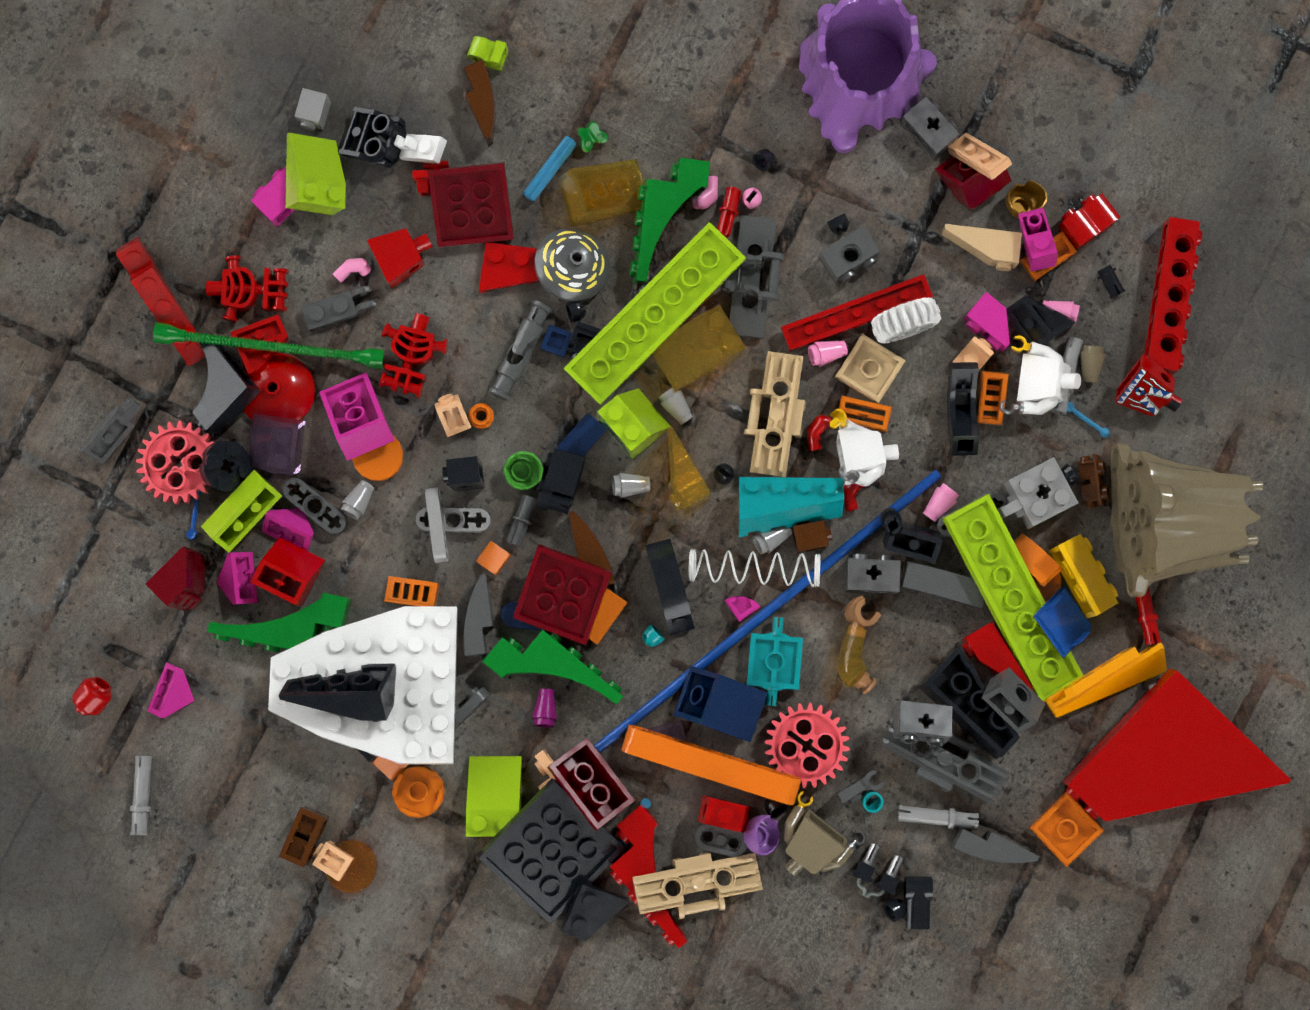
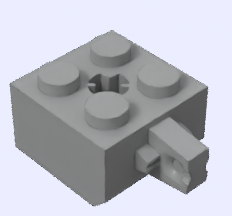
M1053 457L1005 482L1004 486L1009 494V497H1007L1009 504L999 508L998 512L1002 519L1015 513L1017 518H1022L1026 528L1030 529L1078 504V501ZM1042 491L1044 495L1038 497L1036 493Z

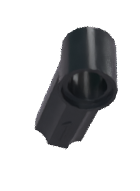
M905 876L904 878L907 929H930V901L933 898L932 877Z

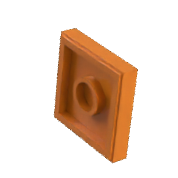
M1066 792L1028 827L1066 867L1104 831L1084 808Z

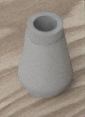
M673 386L658 397L661 401L660 405L680 425L693 417L681 389L678 390L676 386Z
M626 473L613 475V495L624 498L649 492L650 477Z
M361 480L341 502L343 506L340 510L355 520H358L360 516H364L374 487L368 482Z
M785 526L771 528L769 532L760 533V531H756V535L752 536V541L760 554H769L791 536L792 531L790 527L786 528Z

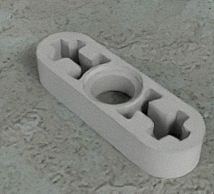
M439 487L425 489L434 561L435 563L449 561L440 489Z
M423 508L416 515V524L421 530L430 532V528L426 527L424 522H421V519L425 518L426 513H428L427 508ZM443 508L446 532L483 533L491 526V517L484 509ZM457 513L461 517L460 524L454 528L449 527L446 522L448 515ZM464 513H469V519H476L478 514H481L486 519V523H482L481 527L478 528L476 523L468 522L469 528H464L466 524Z

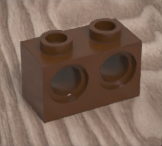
M307 806L300 807L279 857L301 867L308 866L330 816Z

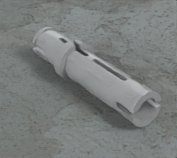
M1068 337L1063 362L1070 365V373H1076L1083 340L1075 337L1072 340V337ZM1068 389L1067 400L1058 403L1050 412L1058 415L1061 412V415H1066L1070 394L1074 393V389Z
M135 756L133 806H130V811H132L130 835H148V812H151L149 794L153 756Z
M899 805L898 822L947 826L951 830L954 827L978 829L979 820L977 819H979V813L957 812L954 808H949L948 811Z

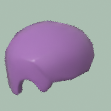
M759 815L751 818L745 826L744 842L755 854H770L779 844L780 831L778 821L771 818V815Z

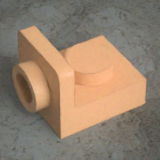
M974 336L952 363L977 362L980 370L993 355L992 346L985 339H978Z
M447 394L438 399L439 402L435 403V408L447 437L471 428L458 394L454 396Z
M544 749L534 756L537 759V762L534 764L543 776L548 774L550 777L538 786L540 790L552 778L559 784L547 768L554 761Z
M330 840L325 844L320 843L313 854V857L316 859L312 865L337 881H341L354 857L335 846V843Z

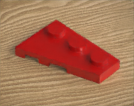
M486 242L479 293L539 282L534 267L537 248Z

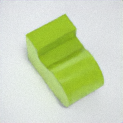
M474 36L467 58L473 62L483 59L485 67L502 71L509 52L507 43L498 40L494 42L484 37Z

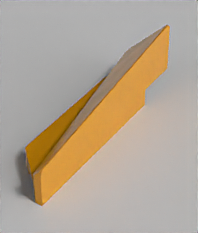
M1162 643L1153 644L1141 652H1138L1135 647L1124 649L1045 699V702L1053 715L1060 717L1160 675L1167 670L1164 646Z

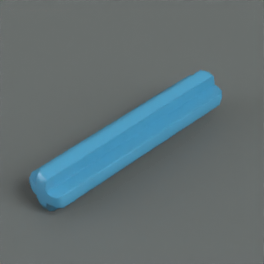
M564 137L525 188L523 194L528 200L532 202L536 200L575 149L576 142L572 138Z

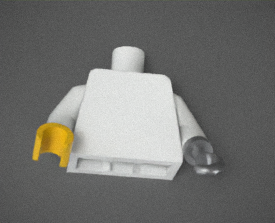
M1015 336L1014 339L1023 342V347L1016 348L1011 346L1014 352L1026 350L1028 354H1023L1017 404H1012L1011 410L1007 411L1003 407L1005 402L1003 400L1000 403V410L1006 415L1012 414L1015 410H1017L1018 414L1043 415L1056 407L1058 403L1067 400L1068 389H1078L1080 387L1081 376L1079 373H1070V365L1064 363L1063 357L1052 348L1035 342L1029 344L1023 336Z
M836 409L830 413V417L834 418L830 421V427L833 429L839 427L840 429L838 430L836 446L841 466L839 474L844 481V485L855 483L867 487L884 475L887 460L899 459L898 445H883L880 432L872 431L850 421L842 409Z

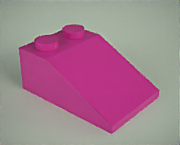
M367 372L319 392L336 440L347 461L395 441Z

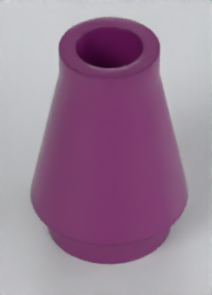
M539 689L532 715L535 727L554 728L555 722L558 721L554 690Z

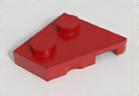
M279 314L230 332L231 337H238V339L240 337L241 339L248 338V340L271 341V343L273 341L281 342V344L289 340ZM236 347L249 378L253 377L277 353L275 350L272 352L271 350L265 351V349L258 350V348L255 350V348Z

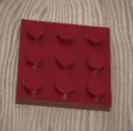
M505 162L428 170L438 247L514 239Z
M539 544L513 618L586 645L613 571Z

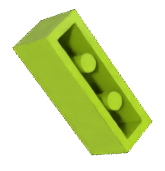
M253 470L201 527L212 540L227 552H230L282 495L257 471Z

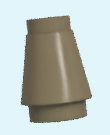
M1083 345V351H1080L1083 382L1098 383L1106 356L1104 354V347Z

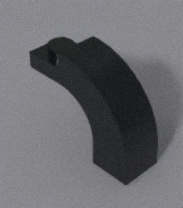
M977 362L951 363L950 377H948L947 420L951 456L978 454L980 435L976 418V389L979 370Z
M671 539L645 545L669 635L695 629Z

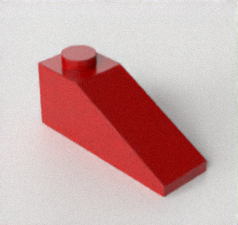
M993 622L987 623L962 638L965 643L962 645V648L969 659L973 657L977 663L996 675L1009 667L1031 690H1034Z

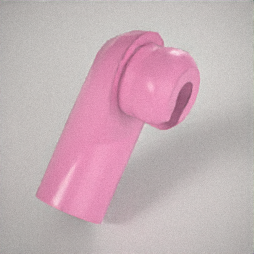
M709 176L708 187L698 196L696 195L692 198V206L695 209L704 210L716 202L718 198L717 176Z
M364 258L348 259L333 275L342 283L353 272H359L361 276L368 275L371 271V266L367 264L368 261Z

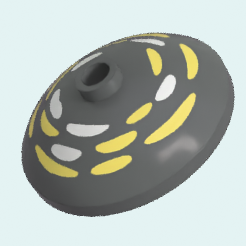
M563 228L547 235L538 246L534 258L535 272L544 289L554 297L568 302H581L594 297L604 287L609 276L610 263L603 245L590 233L576 228ZM572 256H577L580 262H575Z

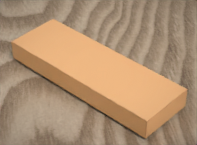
M968 133L963 134L947 148L950 155L991 180L1012 165L1009 157Z

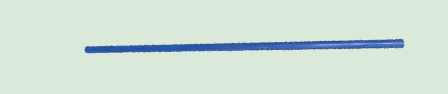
M934 470L888 508H894L900 512L941 479V475L937 470ZM880 515L821 561L820 575L882 526ZM814 568L809 571L811 582L814 581ZM807 573L692 666L704 670L810 584ZM689 669L598 741L594 746L599 753L603 752L627 732L628 725H636L684 686Z

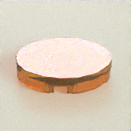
M354 839L342 841L335 845L354 857V860L341 881H337L326 874L331 885L339 891L347 893L358 892L369 886L376 877L378 862L373 849L363 841Z

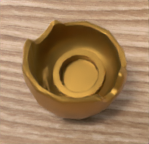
M1029 180L1021 185L1017 183L1006 195V207L1013 217L1018 218L1019 213L1045 207L1047 192L1042 185L1033 180Z

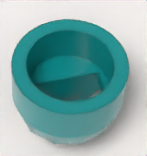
M653 624L648 626L642 635L643 641L650 647H656L665 640L662 633Z
M870 790L863 794L861 804L868 812L876 813L883 807V797L878 792ZM875 795L876 797L866 805V802Z

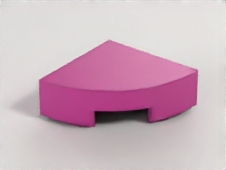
M733 596L725 600V603L738 622L760 608L759 604L754 600L743 596Z

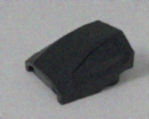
M354 106V115L339 154L344 157L368 161L390 168L400 158L401 149L396 147L394 142L397 135L406 138L405 121L400 117L373 109Z

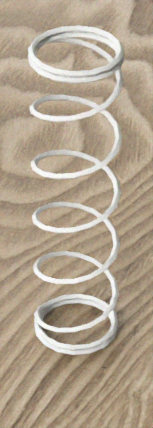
M691 549L689 553L688 576L690 582L695 581L703 554L705 553L710 578L714 583H717L722 575L729 553L733 574L738 584H741L745 579L752 555H754L759 580L763 585L770 578L777 555L783 579L787 586H790L795 578L801 556L804 560L810 585L812 587H819L820 554L815 555L814 584H812L807 561L803 553L797 559L790 583H787L782 559L778 552L773 557L765 582L762 581L754 551L749 555L741 581L737 579L732 554L729 550L725 554L717 580L713 579L705 549L701 552L697 569L696 550Z

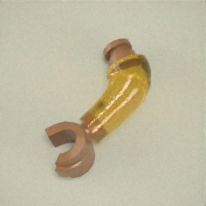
M862 595L853 598L845 608V617L850 625H848L842 642L837 666L838 674L847 687L855 686L857 689L862 688L861 692L867 694L875 686L877 680L874 677L869 678L870 674L866 672L867 665L864 664L862 659L866 636L864 628L875 624L881 614L878 611L870 612L867 618L864 619L861 615V608L866 602Z

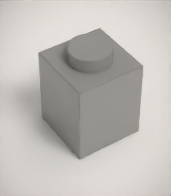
M302 88L294 116L300 127L309 131H315V128L324 129L331 105L328 95Z

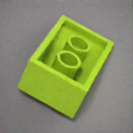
M287 133L286 208L334 215L344 210L346 183L336 141Z
M469 756L466 837H494L521 810L522 756Z

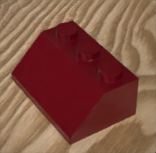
M182 546L145 585L166 606L183 611L193 610L201 603L202 599L200 597L205 593V556L200 552Z
M585 738L547 767L595 831L635 801L588 738Z

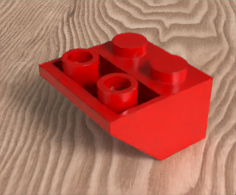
M279 537L261 559L250 583L294 605L303 606L326 560Z

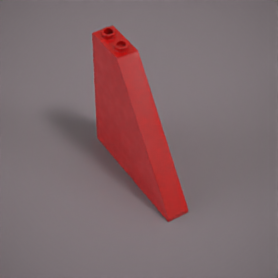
M1169 668L1157 683L1147 691L1062 782L1068 787L1065 792L1076 802L1081 799L1087 805L1084 810L1093 819L1096 820L1099 817L1107 822L1288 784L1291 779L1181 673Z

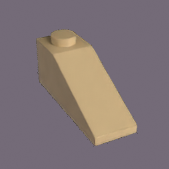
M945 224L942 230V236L989 266H996L997 270L1011 271V268L1015 269L1019 263L1022 233Z

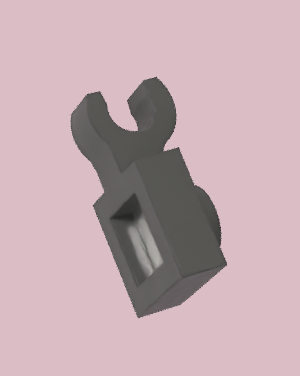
M871 770L867 772L863 778L838 791L836 795L840 802L844 803L847 801L849 804H852L863 797L862 791L866 789L874 791L883 787L882 782L877 785L870 783V777L875 775L876 771Z

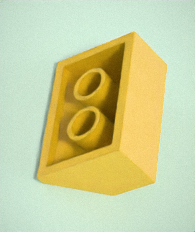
M1079 534L1048 550L1052 558L1061 566L1062 570L1060 573L1086 619L1097 616L1118 604L1116 599L1118 593L1111 583H1107L1104 577L1105 569L1099 560L1095 561L1091 553L1093 551L1092 545L1086 537L1083 538Z

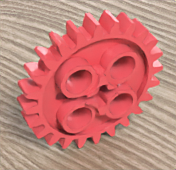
M178 421L177 428H175L173 423L168 422L167 430L159 425V434L149 432L152 438L151 441L143 439L142 442L147 447L146 449H138V452L144 456L136 460L143 467L136 471L139 474H145L140 482L143 484L150 483L146 491H155V498L159 499L163 496V501L169 503L173 497V502L176 505L180 504L182 498L185 503L190 504V496L200 500L199 491L206 494L209 493L199 468L195 470L192 468V461L197 457L203 459L204 456L202 454L204 450L214 442H209L212 437L209 433L202 436L203 430L200 427L194 431L193 423L189 422L185 428L184 423ZM179 439H184V448L176 451L175 443ZM196 447V450L191 452L192 448ZM161 456H165V465L157 469L156 460ZM178 458L181 459L180 462L182 463L180 468L177 467L176 459ZM167 473L166 478L162 479V475ZM181 474L183 477L182 484L174 487V477Z
M810 702L805 710H803L801 703H798V711L795 712L789 706V715L786 716L779 712L782 720L780 722L772 720L776 729H767V733L773 737L772 739L765 740L766 744L772 745V748L765 751V754L774 756L768 763L769 765L777 763L778 766L775 770L801 778L803 788L806 787L807 781H811L813 787L816 788L817 780L819 779L825 785L827 784L825 776L829 775L835 779L833 770H843L839 761L848 760L847 757L842 755L843 751L850 750V747L843 745V742L849 740V736H841V732L846 727H837L836 724L840 718L831 719L832 710L823 714L822 705H819L815 711ZM800 720H808L811 723V730L807 734H801L797 731L796 725ZM792 731L804 741H808L809 738L812 739V746L824 753L827 759L820 758L809 749L805 752L802 751V744L790 737L787 732ZM822 735L832 737L833 744L830 748L822 749L819 747L818 739ZM787 741L793 742L797 747L796 752L791 756L785 755L781 750L782 744ZM809 756H813L818 760L817 768L812 771L806 770L803 766L804 759Z

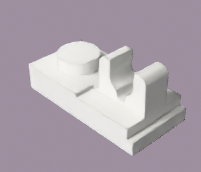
M407 134L406 138L397 135L394 145L401 149L399 157L402 160L439 164L447 140L441 136Z

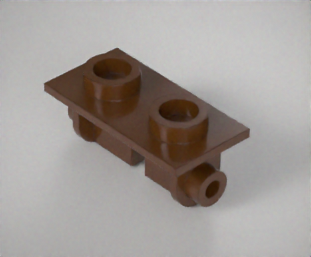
M1092 454L1093 460L1090 459V456L1080 457V462H1078L1080 480H1090L1091 483L1081 485L1083 504H1086V508L1097 507L1096 502H1099L1100 506L1107 507L1106 500L1110 499L1108 485H1104L1103 475L1106 474L1104 459H1101L1100 455Z

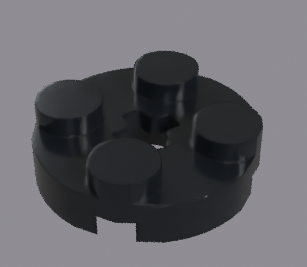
M217 441L210 444L202 454L204 457L199 467L205 484L221 492H233L253 471L249 454L236 441ZM224 459L230 463L229 472L221 470Z

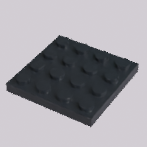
M552 778L493 837L477 856L543 918L552 924L572 903L580 882L591 884L625 847L603 826L595 831L565 790Z

